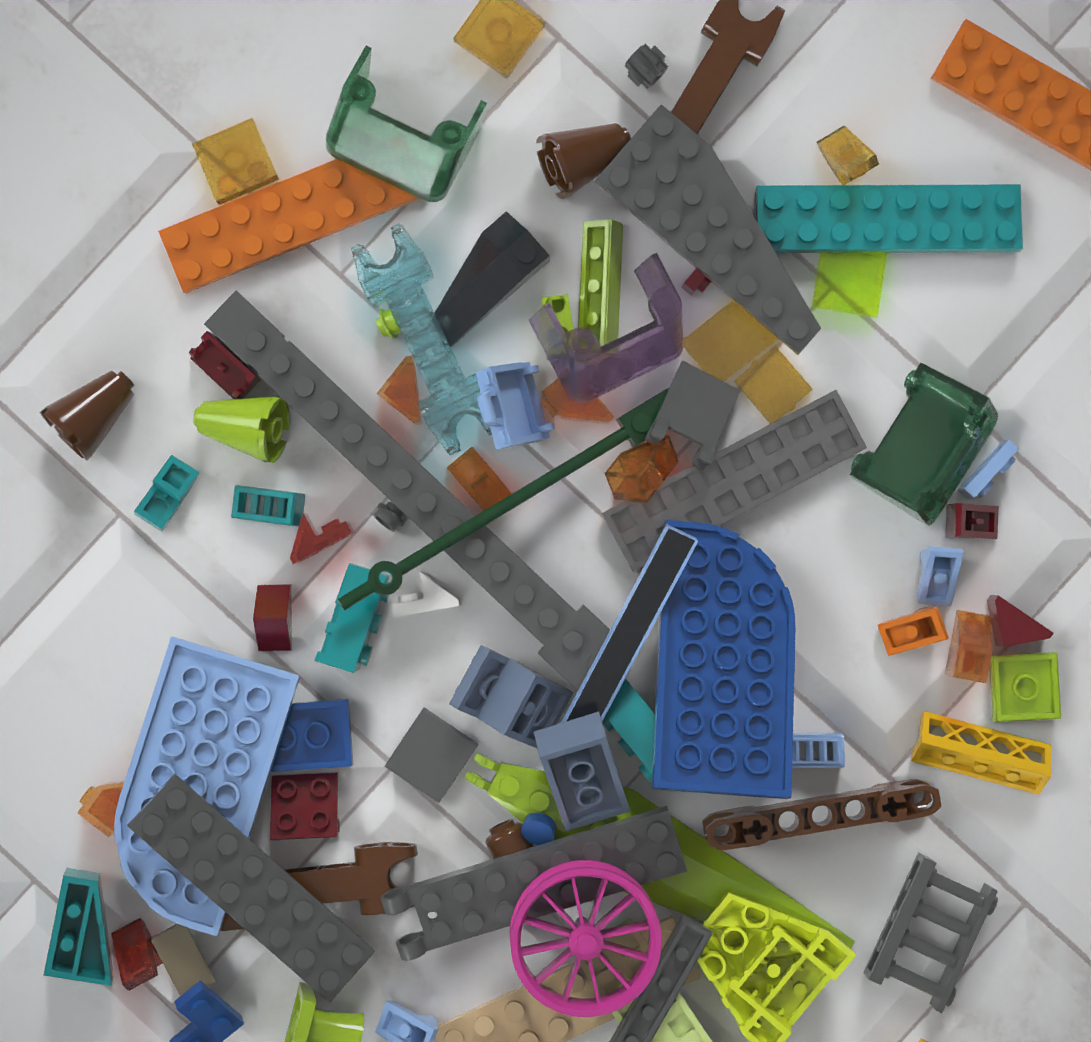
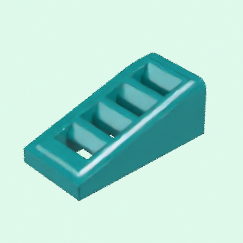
M235 485L231 518L301 526L305 494ZM247 493L252 494L250 513H245ZM261 495H264L263 513L261 515L259 514ZM274 497H278L276 516H272Z

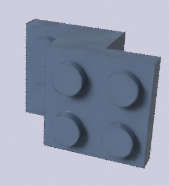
M481 645L462 681L456 688L449 705L480 719L507 737L537 748L534 731L557 725L574 692L546 679L520 662Z

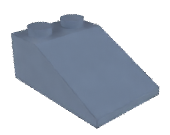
M599 712L534 731L539 757L566 831L630 812Z

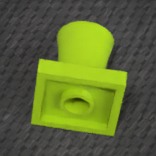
M299 982L284 1042H361L364 1028V1013H342L315 1009L317 1002L314 989L307 983Z

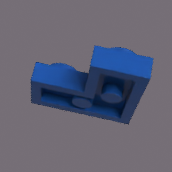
M200 980L174 1001L176 1009L191 1023L169 1041L223 1042L244 1025L242 1015Z

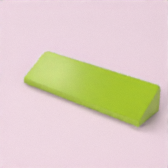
M612 219L583 221L577 352L617 354L623 224Z

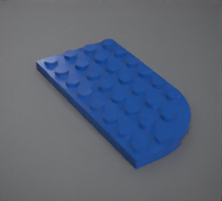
M665 520L664 528L668 524L697 538L698 543L659 616L652 789L790 799L792 797L796 625L794 606L789 589L785 587L771 559L760 548L756 549L750 543L738 537L739 534L712 524Z

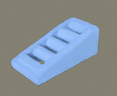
M840 732L793 734L792 768H845L844 735ZM799 741H805V760H800ZM813 741H819V759H813ZM827 741L833 742V759H827Z

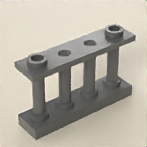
M918 852L863 973L869 980L879 985L882 984L884 978L888 979L891 976L932 995L929 1002L936 1011L943 1013L945 1006L949 1007L955 998V984L986 916H990L997 906L998 897H996L998 891L984 883L979 893L937 873V869H935L937 863L930 857ZM926 886H935L974 904L966 923L924 904L921 897ZM920 916L959 934L960 937L953 952L950 953L909 934L910 931L907 927L912 917ZM898 947H908L946 965L939 983L895 964L896 961L893 958Z

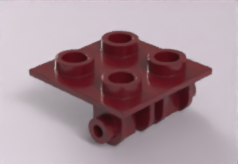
M338 773L272 776L270 840L337 837V833L340 832V821L338 819Z

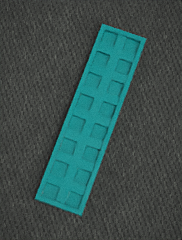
M1020 184L757 186L755 189L756 221L776 253L1020 252L1023 249Z

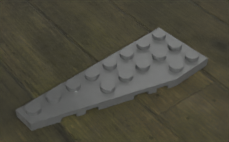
M661 104L596 178L595 182L794 353L799 355L820 331V325L713 148Z

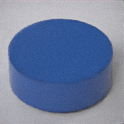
M531 813L525 817L521 833L528 842L534 845H541L553 841L557 827L554 820L548 815Z

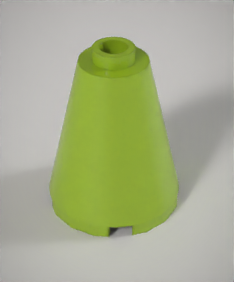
M276 396L204 401L200 407L195 409L193 423L197 427V431L206 437L263 462L275 463L281 457L287 441L281 440L283 430H289L290 410L288 403Z

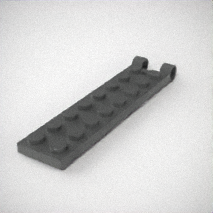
M668 807L657 808L411 885L394 888L383 893L380 899L386 915L400 914L415 905L423 929L420 932L404 935L396 941L401 960H414L424 955L427 951L510 926L516 903L526 887L546 870L565 862L575 860L605 862L627 872L640 885L687 872ZM575 878L580 904L595 900L602 878ZM571 879L557 883L546 890L563 909L576 906ZM608 880L603 897L625 891V889ZM541 895L531 906L527 915L537 918L557 911ZM436 912L437 917L429 918L428 913Z

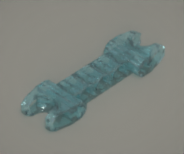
M398 223L391 227L396 251L393 258L387 264L378 265L364 245L358 244L351 248L358 281L368 301L374 308L387 302L431 394L418 401L422 416L428 428L437 437L447 453L454 455L461 451L456 426L464 415L470 414L475 416L489 436L492 435L490 426L484 425L477 401V396L481 395L476 373L467 377L464 376L421 286L434 278L431 267L424 252L416 245L405 227Z

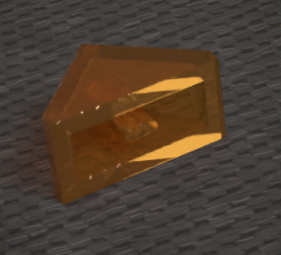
M406 356L376 394L412 423L420 425L422 424L415 359L413 356Z
M470 447L447 467L483 511L512 494L473 447Z

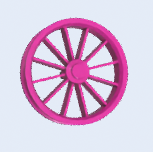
M569 861L556 865L540 874L521 894L514 908L510 923L511 955L514 968L522 984L544 1006L569 1016H602L628 1005L650 983L661 956V927L648 894L627 872L601 861ZM577 877L602 878L588 919L582 916L575 882ZM568 879L572 881L579 915L575 922L546 891L557 883ZM608 880L629 892L626 897L594 924ZM542 895L570 925L571 929L528 916L527 913L534 902ZM635 899L641 905L647 918L645 921L603 929ZM523 923L566 936L561 939L521 947ZM649 929L646 953L604 940L605 938ZM568 947L536 976L531 972L523 957ZM602 948L642 960L643 962L636 973L627 980L603 954ZM573 954L576 956L563 995L554 992L541 983ZM596 956L623 984L620 988L603 996H599L591 960ZM581 959L588 960L595 992L594 998L569 997Z

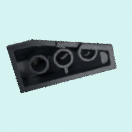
M506 211L481 233L429 323L445 342L452 347L549 263L550 255L532 234Z

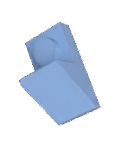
M928 547L920 552L922 573L917 591L918 604L951 606L964 554L963 549Z
M386 1001L375 1033L390 1042H434L438 1026L433 1015H417L395 1001Z

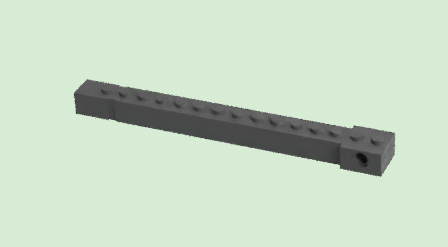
M237 290L204 323L245 364L259 372L257 375L433 541L475 516L291 341L287 342L284 339L285 335ZM486 525L444 550L544 645L538 651V654L578 691L610 629L584 604L577 611L570 606Z

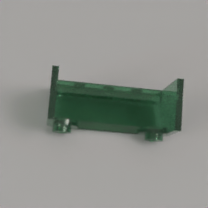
M366 45L342 87L326 133V149L334 158L428 202L441 201L450 190L482 129L487 102L480 101L468 126L452 120L443 121L435 128L432 136L412 128L371 108L375 101L376 89L373 83L367 79L370 73L372 48Z

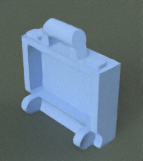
M518 362L491 366L475 372L481 395L477 396L484 425L490 426L496 450L550 438L548 431L555 429L554 423L546 424L533 374L540 372L538 365L531 366L530 362Z

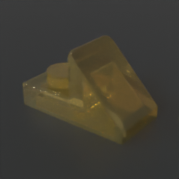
M846 126L840 127L816 142L834 175L842 185L863 176L869 170L879 165L876 154Z

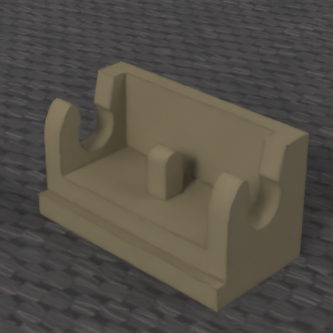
M175 924L151 937V941L180 996L200 980L207 986L215 982L188 927Z

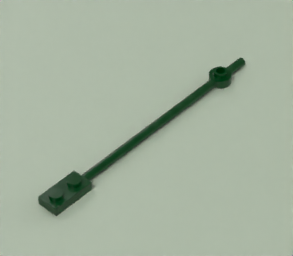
M669 388L617 418L616 421L620 426L619 430L396 564L390 561L376 563L368 573L367 582L337 599L343 610H347L373 593L381 596L395 593L402 584V576L624 441L628 440L633 448L644 442L646 434L655 420ZM381 572L390 573L392 580L389 584H383L379 580Z

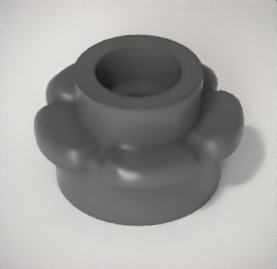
M388 502L386 505L383 503L378 504V510L373 516L381 525L392 532L399 525H404V521L401 519L404 513L392 502Z

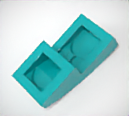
M171 455L153 479L152 487L134 510V515L163 532L199 476V472Z

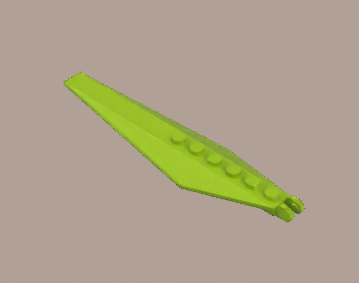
M477 753L474 760L479 765L496 771L492 781L490 782L477 773L468 771L464 777L470 783L487 790V794L522 823L525 817L531 813H543L551 817L557 827L553 841L660 808L635 790L623 787L630 812L566 831L545 771L508 764L502 761L499 763L483 754ZM670 815L687 872L641 885L651 899V902L705 921L728 892H731L830 931L852 949L855 943L853 939L723 850L709 846L707 839Z

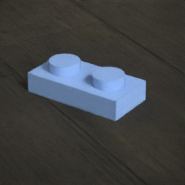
M1010 440L1002 441L963 483L958 491L966 499L975 498L976 496L979 498L983 497L994 485L990 480L999 471L1003 474L1013 465L1016 460L1013 455L1019 448Z

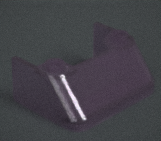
M657 253L651 255L634 270L649 299L648 308L654 319L653 322L600 346L595 335L588 329L575 328L565 333L550 303L542 306L529 319L564 390L572 401L579 404L588 403L672 362L681 355L683 351L682 301Z

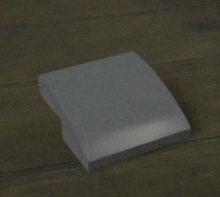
M424 707L384 767L440 803L479 744Z

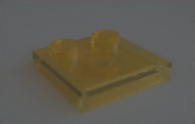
M480 0L453 40L508 79L544 28L545 22L514 0Z
M253 118L192 143L218 205L279 180Z

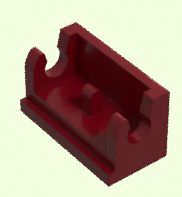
M206 331L201 337V344L197 348L190 349V359L233 399H244L261 379L213 334Z

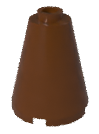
M617 123L546 133L536 139V144L542 142V149L537 151V156L546 181L550 187L553 185L558 187L560 192L555 194L559 198L565 199L570 197L599 176L629 142L631 136L625 127L622 128Z
M109 371L46 406L39 413L50 427L55 425L54 428L59 433L58 436L77 455L87 461L93 456L133 398L134 393L131 389L134 387V384L122 371L118 374Z

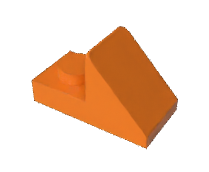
M938 606L923 607L911 614L887 620L877 625L888 656L949 639Z

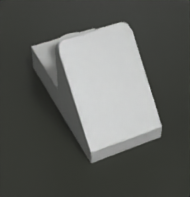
M420 572L424 598L418 599L417 593L398 596L399 603L391 604L394 618L456 607L461 604L458 597L423 572Z

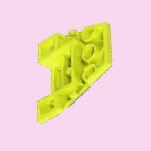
M728 892L703 923V925L712 929L713 934L697 962L708 980L712 981L721 995V1000L725 1007L729 1008L738 1022V1027L744 1037L750 1042H785L792 1034V1025L831 979L836 981L856 957V953L830 931Z

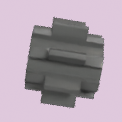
M645 43L626 61L625 67L629 70L627 76L637 87L643 84L648 89L667 71L669 66L664 62L666 56L655 45L650 48Z

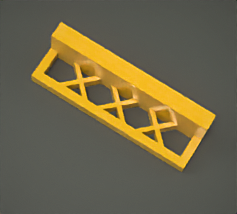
M923 711L920 719L919 739L912 749L911 761L1039 795L1051 778L1052 745ZM929 724L941 727L947 735L940 737L929 734ZM960 735H972L979 744L975 746L967 744ZM995 742L1002 743L1011 752L1008 754L1000 753L992 744ZM1029 750L1042 754L1041 763L1031 761L1024 752Z

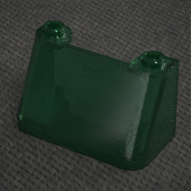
M920 362L917 369L912 370L905 379L904 387L906 388L908 400L876 451L874 453L867 451L856 456L851 465V473L849 475L855 481L929 526L936 521L992 433L998 420V413L989 397Z

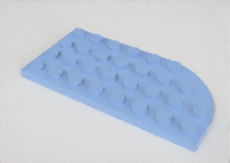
M172 636L119 797L115 815L114 837L115 841H117L121 860L120 865L131 887L135 888L151 909L174 923L218 936L226 912L134 833L127 824L170 777L176 773L250 839L301 676Z

